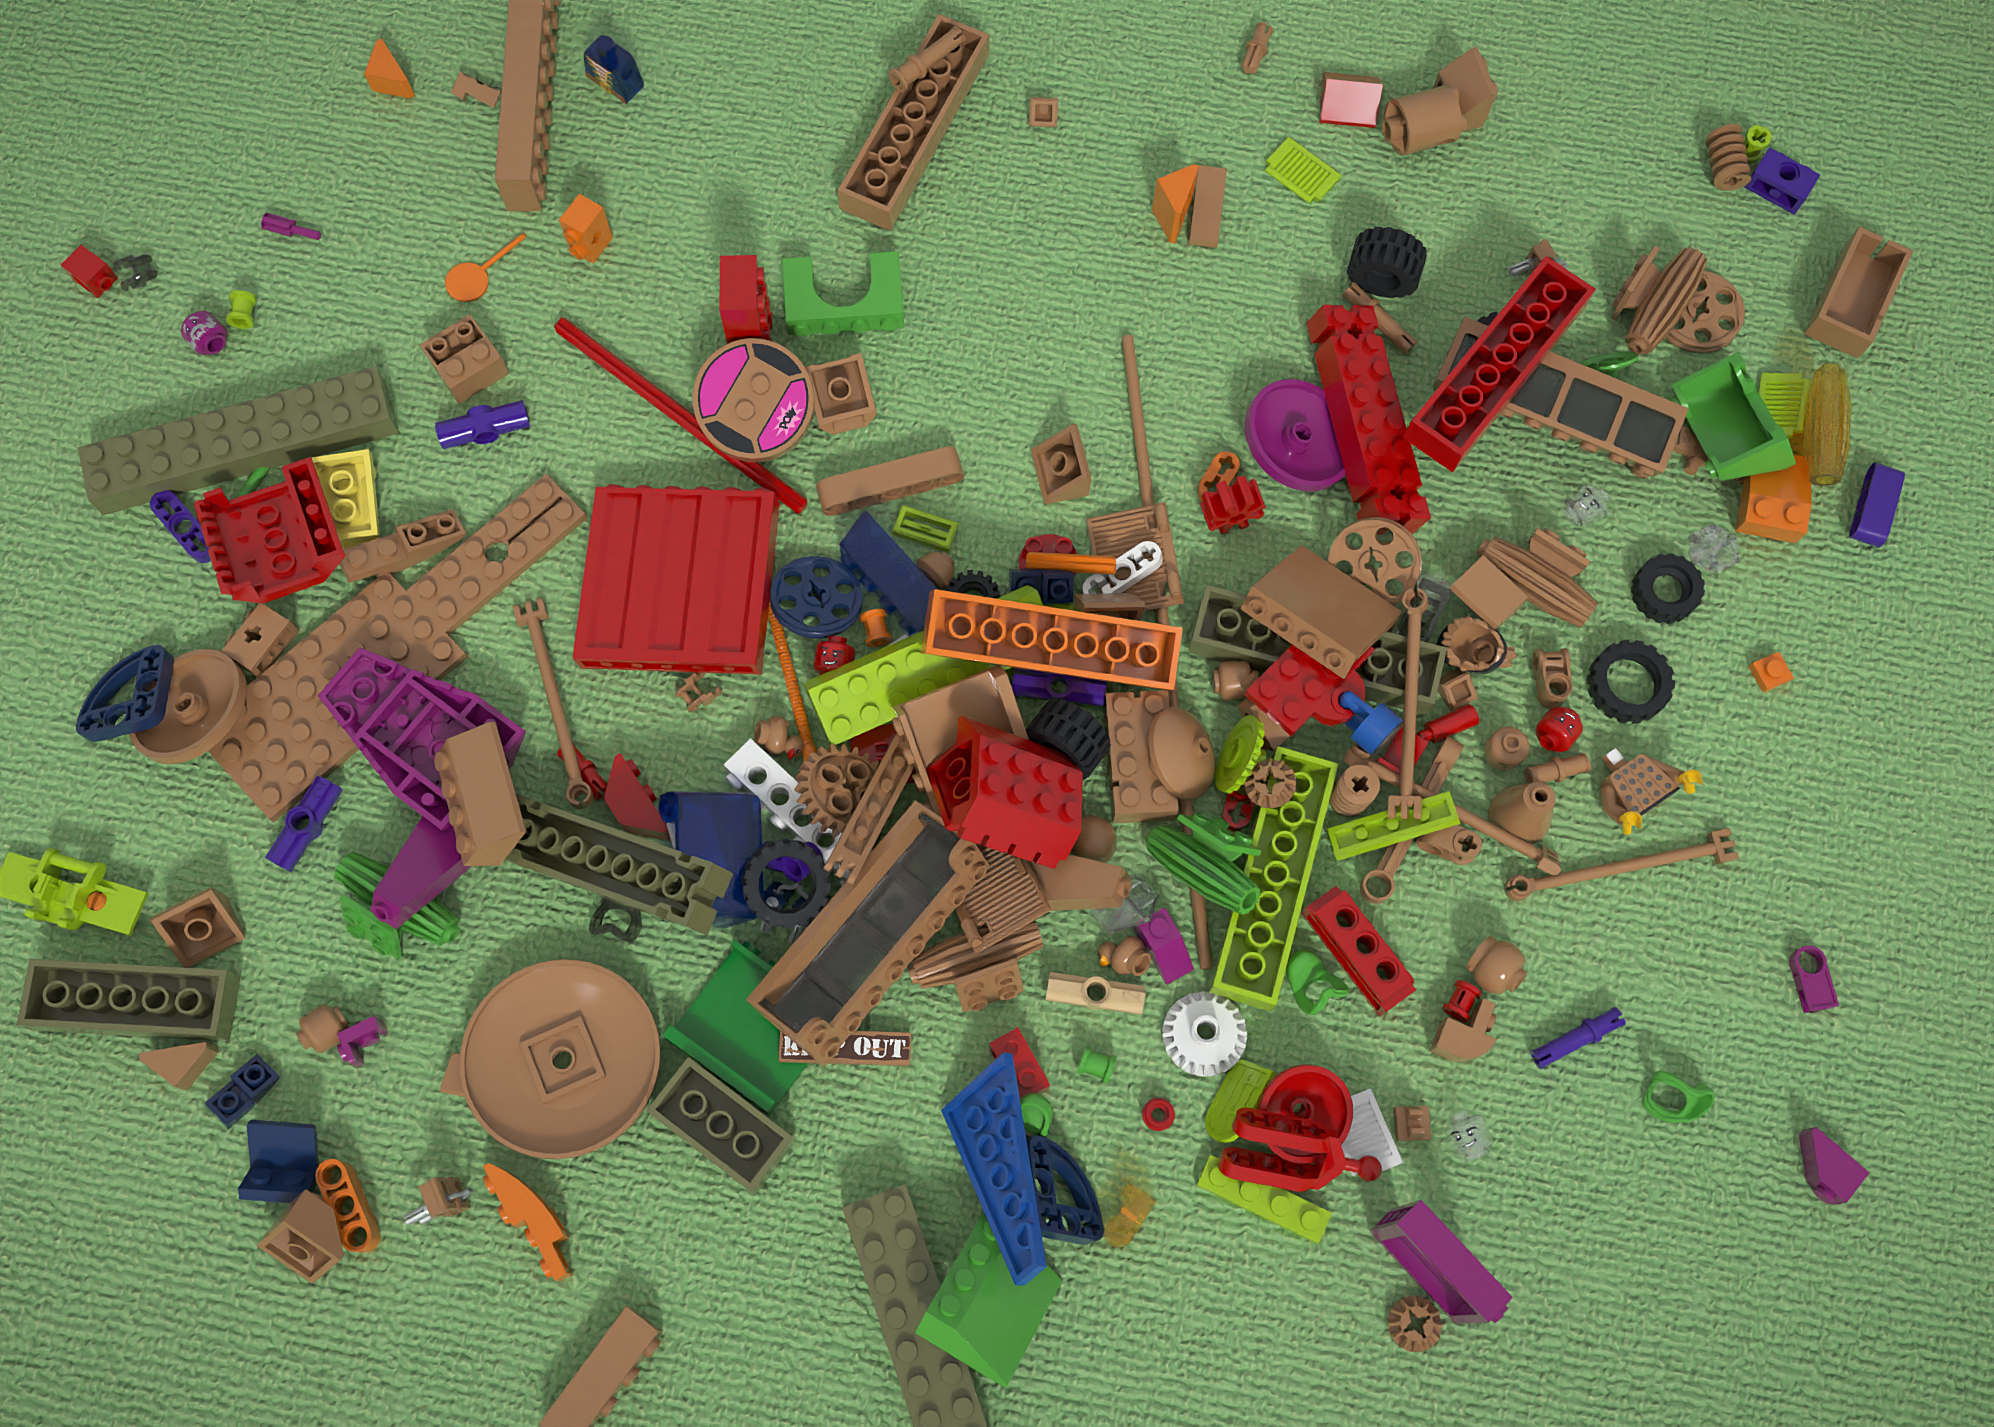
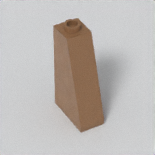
M1070 854L1065 861L1060 859L1055 869L1036 864L1033 860L1031 862L1028 861L1052 908L1051 911L1121 908L1124 898H1127L1131 891V877L1120 866Z

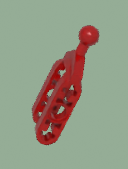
M1246 1107L1238 1109L1233 1120L1232 1129L1236 1135L1251 1141L1319 1153L1315 1165L1310 1163H1293L1274 1154L1238 1147H1226L1222 1150L1217 1166L1219 1171L1228 1178L1298 1192H1304L1308 1189L1320 1190L1342 1174L1343 1170L1355 1172L1360 1179L1367 1182L1375 1181L1382 1172V1165L1374 1156L1365 1155L1359 1158V1160L1345 1157L1337 1130L1326 1128L1317 1121Z

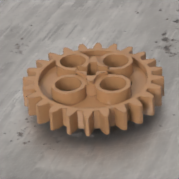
M830 744L827 750L821 746L816 753L812 752L799 767L800 772L795 777V780L799 783L794 788V791L801 793L797 803L806 804L807 806L802 812L803 815L812 814L814 817L810 824L813 825L820 822L822 824L821 832L824 833L828 828L831 829L832 838L834 839L844 831L879 764V761L872 763L868 761L869 753H865L862 757L859 756L858 747L848 752L845 744H842L838 750L834 744ZM891 814L888 816L886 822L891 818Z

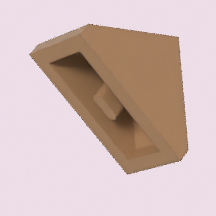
M208 1042L141 1052L139 1053V1060L174 1087L187 1091L217 1055L218 1046Z

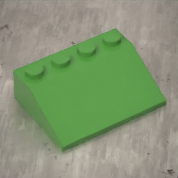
M983 1212L925 1312L915 1333L1006 1388L1062 1280L1047 1265L1043 1271L1025 1286H1015L986 1215Z

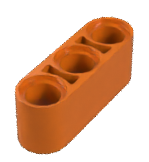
M337 1159L325 1160L317 1168L315 1176L325 1203L334 1209L342 1245L345 1249L352 1252L368 1253L373 1251L380 1243V1230L354 1168L349 1163ZM336 1167H340L342 1171L341 1179L336 1184H332L330 1182V1173ZM352 1197L354 1209L351 1213L345 1215L342 1211V1205L347 1198ZM364 1228L367 1232V1239L364 1244L357 1246L354 1239L355 1234L359 1229Z

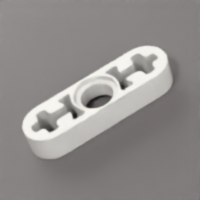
M1151 541L1138 544L1116 559V570L1120 567L1131 569L1129 578L1118 580L1115 578V573H1095L1084 582V594H1096L1093 593L1092 589L1095 585L1102 588V594L1124 592L1161 566L1163 556L1159 546ZM1148 552L1150 555L1152 554L1154 559L1149 562L1147 559H1144L1143 553ZM1133 559H1135L1136 564L1139 565L1140 570L1136 571V568L1132 562ZM1106 577H1110L1111 582L1114 585L1113 588H1111L1110 584L1107 582Z

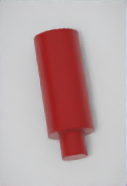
M1468 704L1425 723L1424 729L1417 732V735L1435 744L1444 740L1447 736L1451 737L1478 725L1479 716L1475 708Z

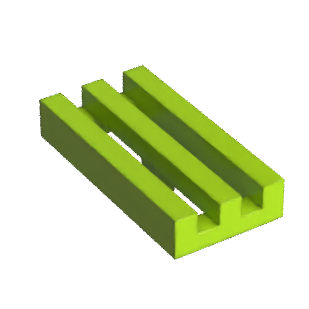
M902 505L892 534L949 553L952 542L955 539V534L958 531L959 523ZM905 516H909L936 526L949 529L950 531L949 533L932 528L931 526L922 523L919 524L904 518ZM901 526L906 527V528H909V529H912V530H916V531H919V532H922V533H925V534H928V535H931V536H934V537H937V538H940V539H943V540H946V541H942V540H939V539H936V538H933V537H930V536H927V535H924V534H921V533H917V532H914V531H911V530L902 528Z

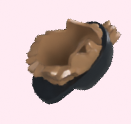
M1470 616L1455 619L1453 624H1448L1442 630L1436 644L1447 647L1444 663L1473 674L1485 675L1494 672L1498 668L1510 667L1512 665L1511 660L1517 656L1515 648L1507 646L1499 631L1489 627L1486 621H1482L1479 618L1474 620Z

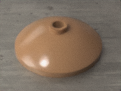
M1170 707L1160 711L1154 717L1149 731V751L1155 772L1167 790L1176 797L1184 800L1199 798L1210 788L1215 773V753L1209 734L1203 724L1193 714L1183 708Z

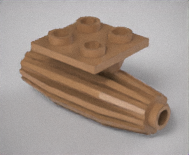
M1654 246L1649 256L1643 253L1632 274L1628 276L1612 306L1616 307V310L1611 319L1615 321L1624 308L1636 309L1625 337V342L1628 344L1627 346L1631 352H1636L1638 355L1649 354L1676 325L1696 293L1707 265V258L1698 249L1695 250L1692 247L1681 249L1661 272L1653 263L1660 250L1659 247Z
M1537 528L1527 542L1530 544L1529 550L1496 536L1491 541L1487 538L1483 541L1476 554L1480 555V557L1484 555L1528 596V602L1545 613L1581 628L1597 607L1598 602L1571 578L1579 575L1589 565L1591 561L1585 558L1587 554L1576 546L1571 545L1567 547L1559 542L1560 537L1553 531L1546 528L1542 531Z
M1035 920L978 954L974 952L969 944L965 933L945 939L921 952L917 957H914L912 960L913 964L907 966L913 985L919 983L921 989L955 983L962 1011H978L985 1008L989 1003L1000 999L1010 1000L1016 997L1018 993L1024 991L1017 961L1042 948L1043 942ZM987 925L977 928L981 937L990 933Z

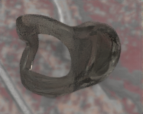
M603 897L601 905L591 917L589 932L594 935H603L610 932L619 940L632 942L637 939L642 928L641 911ZM621 909L630 914L631 923L625 933L614 924L604 923L602 925L603 917L609 910Z

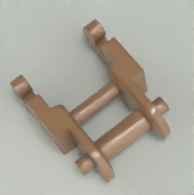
M693 673L684 680L686 685L677 689L678 691L675 696L677 698L682 697L689 705L687 708L688 712L697 711L701 704L704 707L707 706L723 692L720 687H717L715 693L702 694L695 683L704 677L706 673ZM691 689L699 696L695 701L687 693Z

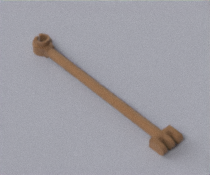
M1413 588L1408 589L1402 598L1403 605L1408 611L1409 619L1399 796L1389 795V819H1396L1397 806L1401 807V819H1409L1410 807H1414V819H1422L1423 798L1421 796H1412L1422 613L1429 606V599L1420 588H1417L1418 598L1422 600V604L1419 607H1412L1413 601L1417 600Z
M543 597L536 599L539 608L537 610L533 609L531 601L524 602L527 612L522 614L519 604L512 607L518 626L528 625L569 778L570 786L566 791L567 800L572 807L583 809L582 803L576 801L577 797L581 794L586 795L583 802L587 808L591 805L594 795L590 786L583 782L540 625V621L549 619Z
M1357 743L1353 747L1348 748L1343 760L1349 766L1366 765L1373 769L1380 779L1400 789V774L1375 762ZM1413 782L1412 796H1421L1425 799L1437 795ZM1454 804L1461 822L1536 861L1539 869L1551 875H1558L1560 873L1559 855L1543 845L1539 849Z
M1730 828L1708 833L1709 843L1572 870L1559 873L1558 875L1529 879L1524 875H1514L1507 880L1504 889L1513 888L1516 882L1523 883L1525 886L1524 891L1514 888L1506 893L1509 899L1519 902L1538 890L1709 855L1714 856L1716 864L1731 862L1740 858L1738 852L1725 854L1724 850L1736 847L1734 840L1721 841V838L1732 835Z

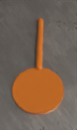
M524 233L520 234L482 266L467 262L453 267L447 273L445 279V287L449 295L461 302H471L482 297L489 285L488 275L485 270L524 240L526 235Z

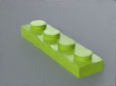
M1450 791L1423 799L1422 819H1414V807H1410L1409 819H1401V807H1397L1396 819H1389L1388 810L1327 828L1337 861L1460 824Z
M1211 1154L1208 1156L1196 1184L1197 1187L1315 1244H1320L1332 1212L1282 1188L1228 1178L1217 1167L1219 1158Z

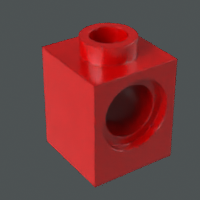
M80 245L60 264L72 280L96 298H99L105 291L109 290L118 279L107 263L83 245Z

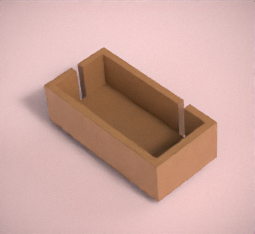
M1859 226L1845 243L1804 334L1858 359L1873 343L1882 323L1881 320L1888 310L1913 250L1888 240L1873 259L1869 256L1879 246L1884 237Z
M1168 690L1142 691L1139 693L1138 698H1134V692L1105 694L1103 706L1104 722L1111 744L1107 752L1109 787L1112 790L1110 796L1112 824L1174 821L1178 814V799L1160 781L1153 767L1149 751L1150 726L1154 717L1160 711L1169 708Z

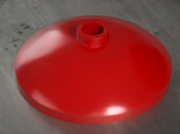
M1313 1064L1296 1065L1280 1072L1266 1086L1258 1105V1110L1317 1121L1326 1128L1337 1130L1341 1145L1348 1136L1353 1121V1102L1345 1083L1330 1070ZM1300 1103L1301 1109L1294 1113V1106ZM1266 1144L1276 1155L1293 1163H1314L1319 1153Z

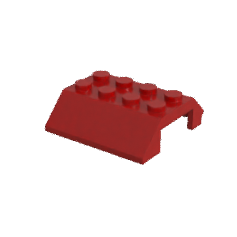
M311 457L282 466L281 468L286 480L284 482L228 500L220 487L203 493L204 500L194 502L198 521L202 523L200 527L206 546L210 547L208 553L213 569L217 572L215 576L221 594L231 595L232 599L237 601L264 604L324 583L344 559L345 553Z
M965 716L958 717L957 748L972 753L969 800L953 807L952 826L960 827L957 833L958 838L978 845L982 843L984 847L1006 853L1008 850L1009 855L1030 862L1033 860L1036 864L1055 869L1060 859L1066 860L1081 833L1083 772L1060 751Z

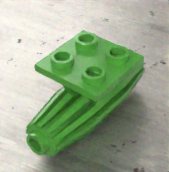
M1194 813L1193 816L1179 814L1177 820L1193 830L1192 836L1166 825L1155 827L1148 833L1146 838L1147 851L1175 878L1209 901L1241 915L1247 914L1250 910L1254 909L1261 895L1260 888L1233 863L1243 853L1260 855L1262 850L1251 844L1253 841L1251 837L1239 831L1234 833L1229 830L1230 824L1221 818L1212 816L1210 820L1199 813Z
M353 851L348 853L338 864L334 878L359 900L355 902L345 894L339 898L343 911L342 915L346 923L345 928L355 938L362 939L363 937L371 942L372 947L381 955L387 956L390 954L399 960L402 956L400 940L403 930L439 946L444 945L446 942L448 944L452 943L460 932V927L458 926L459 919L436 897L398 929H394L386 922L380 921L371 912L374 891L390 866Z

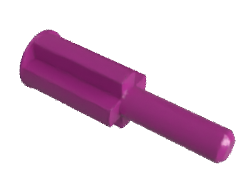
M265 213L262 217L261 227L263 230L288 237L297 234L315 240L321 239L319 231L297 226L295 220L270 213Z

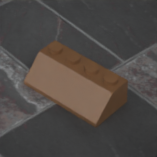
M488 722L448 738L436 753L434 760L435 768L439 771L442 781V795L446 798L449 808V822L454 827L457 838L456 849L461 854L464 866H500L526 833L496 722Z

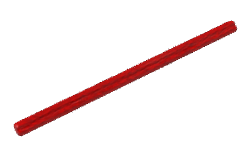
M560 318L555 323L556 333L762 488L774 491L778 500L794 512L800 514L807 507V499L760 463L737 460L718 450L707 439L692 412L568 319Z

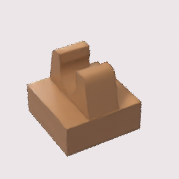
M1428 1106L1393 1108L1396 1141L1431 1140Z

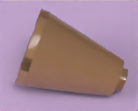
M1542 782L1506 787L1498 792L1491 801L1488 810L1489 822L1531 845L1537 843L1545 837L1550 829L1556 801L1555 793L1549 785Z

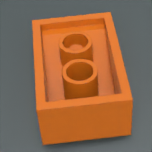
M1794 455L1796 464L1785 470L1744 477L1735 532L1790 543L1798 542L1807 534L1812 505L1811 458Z

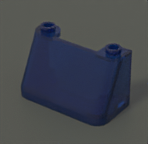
M670 791L660 795L658 811L665 823L675 824L676 850L689 856L710 861L733 873L724 897L716 896L712 908L718 912L711 927L729 928L758 918L751 911L743 897L741 876L744 872L746 861L751 858L752 853L757 848L760 849L762 847L761 803L759 797L745 792ZM762 870V873H761L760 878H759V891H760L761 896H762V898H763V900H764V885H763V870Z

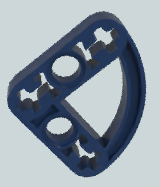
M152 645L134 652L113 666L97 682L84 701L76 722L77 733L89 742H99L157 726L163 720L166 712L174 664L173 655L161 645ZM137 675L133 700L107 706L116 692ZM155 681H158L156 686L151 691L147 692L150 685L153 684ZM123 714H126L125 718L119 724L115 725L119 717H121Z
M1039 1135L1026 1139L1042 1237L1080 1245H1088L1099 1241L1104 1234L1103 1219L1096 1195L1081 1167L1066 1150L1052 1140ZM1053 1169L1066 1183L1077 1208L1057 1204ZM1035 1178L1038 1180L1040 1184L1041 1193L1038 1191L1036 1187ZM1062 1216L1065 1218L1067 1222L1068 1231L1065 1229L1063 1225Z

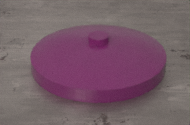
M1285 379L1267 385L1253 398L1245 415V437L1253 457L1269 476L1289 488L1312 492L1327 489L1346 475L1325 393L1322 388L1302 380Z

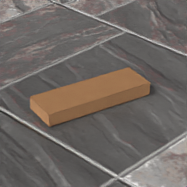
M1199 165L1189 236L1190 245L1217 248L1226 168Z

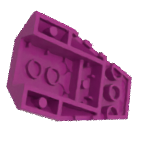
M359 648L318 694V697L384 780L391 792L442 831L447 830L452 825L449 822L447 800L442 795L440 773L435 768L434 760L436 753L441 749L448 738L488 722H496L507 765L510 769L526 734L525 730L478 695L458 689L442 680L439 681L426 676L415 669L399 665L395 661L363 648Z

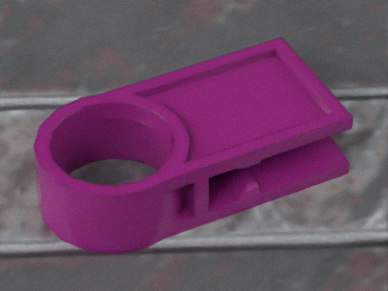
M1804 946L1795 950L1790 955L1789 967L1792 971L1803 1012L1810 1013L1838 1007L1839 1002L1824 953L1814 946ZM1801 952H1808L1815 957L1817 969L1814 974L1807 973L1800 967L1798 958Z

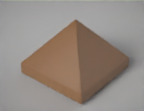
M1030 97L1029 126L1057 127L1058 98Z

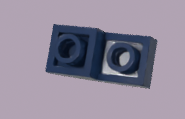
M1009 569V593L1029 585L1038 591L1043 604L1073 603V572L1047 569Z
M258 1054L230 1076L232 1081L204 1103L206 1108L227 1129H230L248 1113L280 1079V1076Z

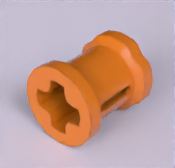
M873 609L859 616L860 622L865 626L867 634L865 642L869 648L881 647L893 641L892 635L887 631L885 622L887 617L886 610Z

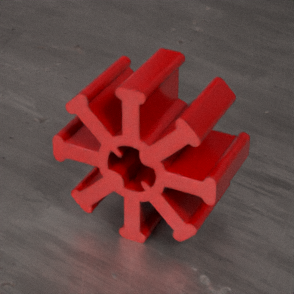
M1239 476L1232 486L1227 487L1226 481L1223 480L1215 484L1217 492L1205 491L1201 495L1203 502H1200V506L1211 532L1218 528L1220 534L1229 533L1234 524H1238L1240 530L1250 526L1247 519H1261L1264 516L1262 509H1265L1266 505L1255 479L1247 482L1246 476Z

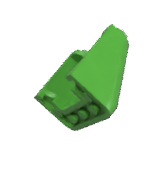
M1740 352L1671 384L1675 396L1671 397L1670 400L1689 408L1686 419L1708 458V461L1704 462L1711 478L1718 477L1720 481L1785 470L1796 464L1789 439L1783 428L1775 423L1756 389L1754 380L1746 371V364Z

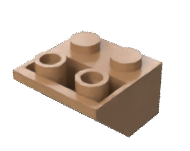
M1478 47L1471 48L1440 70L1433 88L1443 85L1457 87L1460 111L1467 120V129L1465 131L1484 126L1498 93L1495 81L1491 80L1487 71L1486 59L1481 57Z
M471 314L419 345L458 404L463 403L509 374L502 357Z

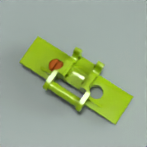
M48 848L41 860L8 851L0 869V897L35 907L34 910L28 908L25 911V916L28 918L48 921L68 930H78L84 923L131 936L149 893L104 880L106 865L102 862L90 863L60 854V851L54 848ZM63 868L85 874L86 876L82 884H72L59 880Z

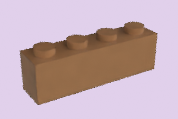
M626 1306L539 1425L541 1427H594L602 1415L608 1417L619 1402V1399L616 1398L618 1392L623 1386L629 1388L641 1372L637 1368L645 1356L650 1359L661 1345L662 1341L659 1339V1336L663 1331L633 1307Z

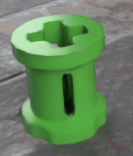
M1086 1045L1077 1073L1082 1074L1085 1072L1101 1078L1103 1083L1108 1084L1117 1056L1112 1055L1109 1057L1092 1051L1091 1046Z

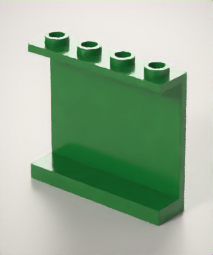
M734 940L731 943L733 951L677 1025L673 1027L670 1024L663 1033V1036L771 1116L809 1063H779L780 1030L746 1001L747 997L777 962L771 959L769 963H766L758 957L761 952L749 942L745 941L741 945ZM806 984L782 1012L780 1019L793 1029H801L810 1019L818 1016L830 1023L837 1015L838 1007L825 997H822L819 1001L810 994L812 988Z

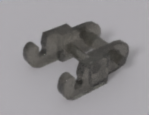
M143 254L137 257L130 255L113 263L116 271L122 270L121 265L126 269L133 268V277L122 281L120 284L123 291H128L129 285L133 289L145 286L146 281L157 277V271L151 269L149 264L152 262L150 255ZM144 266L145 271L139 272L137 268Z

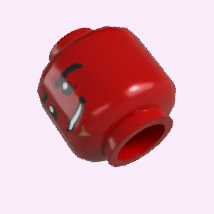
M829 636L828 641H822L817 644L813 669L819 676L855 660V649L851 645L846 644V638Z
M1554 707L1541 718L1535 727V732L1543 748L1554 752H1565L1579 739L1583 732V725L1580 716L1573 709Z

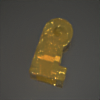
M1130 1182L1126 1183L1120 1193L1121 1196L1127 1199L1116 1218L1109 1220L1104 1226V1240L1109 1246L1114 1248H1122L1132 1241L1156 1202L1154 1198Z

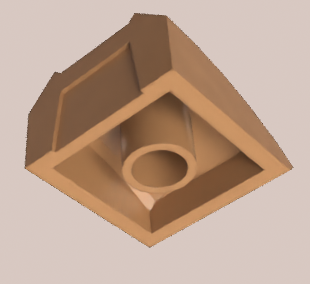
M861 353L820 365L805 366L814 390V412L819 429L834 435L866 427L877 415Z

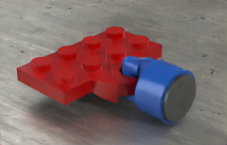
M1292 644L1244 694L1291 737L1311 716L1320 723L1332 727L1336 724L1344 723L1354 732L1350 738L1370 756L1373 754L1377 755L1403 726V720L1383 702L1375 709L1365 703L1366 689L1363 679L1356 670L1373 654L1375 649L1372 646L1354 662L1347 676L1343 679Z

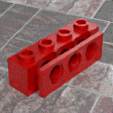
M1335 886L1303 910L1302 916L1379 1017L1417 990L1413 986L1414 979L1411 974L1405 969L1391 948L1385 943L1345 890L1340 891ZM1336 917L1344 918L1348 927L1340 926ZM1356 942L1364 944L1368 954L1360 952ZM1376 968L1386 972L1387 980H1383L1378 976Z

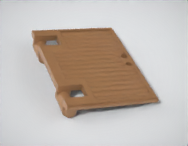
M1166 502L1086 519L1092 555L1114 556L1117 559L1145 541L1154 542L1159 546L1163 556L1161 566L1122 592L1134 593L1145 603L1144 612L1184 604ZM1156 516L1157 528L1149 529L1147 517ZM1148 552L1143 553L1144 559H1147L1149 562L1154 559L1152 554L1150 555ZM1133 559L1132 562L1136 568V571L1140 570L1139 565L1136 564L1135 559ZM1120 567L1115 572V578L1118 580H1126L1131 575V569L1128 567ZM1106 577L1107 582L1110 584L1111 588H1113L1114 585L1112 584L1110 577ZM1168 583L1170 595L1161 596L1159 584ZM1098 587L1099 594H1102V588Z
M982 843L976 844L990 867L986 871L984 878L977 882L968 892L963 903L955 908L966 938L976 954L1052 910L1027 860L1009 855L1008 850L1006 853L984 847ZM949 859L945 861L938 860L935 863V869L943 886L952 877L951 871L953 869L949 864ZM987 924L990 933L981 937L977 928Z

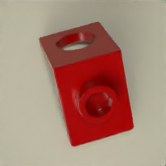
M1403 726L1396 734L1383 757L1377 759L1378 762L1398 774H1401ZM1416 734L1414 766L1429 743Z

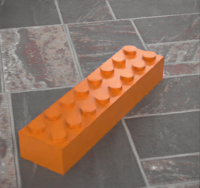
M934 589L929 592L921 654L1161 690H1174L1183 628Z

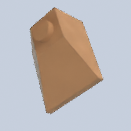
M306 1189L288 1205L256 1245L312 1284L338 1263L344 1255L334 1209L326 1204L321 1196L311 1193Z

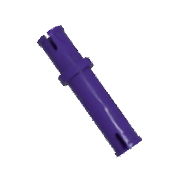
M1613 1007L1594 1019L1587 1018L1583 1020L1582 1025L1537 1049L1531 1050L1530 1055L1532 1058H1537V1060H1534V1063L1539 1069H1543L1545 1066L1591 1042L1595 1044L1600 1042L1602 1036L1626 1025L1625 1019H1619L1618 1017L1622 1013L1617 1007Z

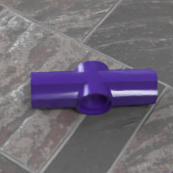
M523 400L494 408L488 405H478L470 408L464 416L435 423L436 433L442 449L470 442L489 444L496 441L500 434L530 427L529 416Z
M1014 668L1012 691L1016 697L1050 701L1058 699L1073 704L1103 707L1106 681ZM1054 682H1062L1066 685L1067 690L1062 694H1057L1052 691L1050 686Z
M317 776L299 805L287 813L285 827L265 858L277 866L292 872L310 842L321 835L323 821L343 789L327 779ZM305 818H310L309 825L299 830L300 822Z

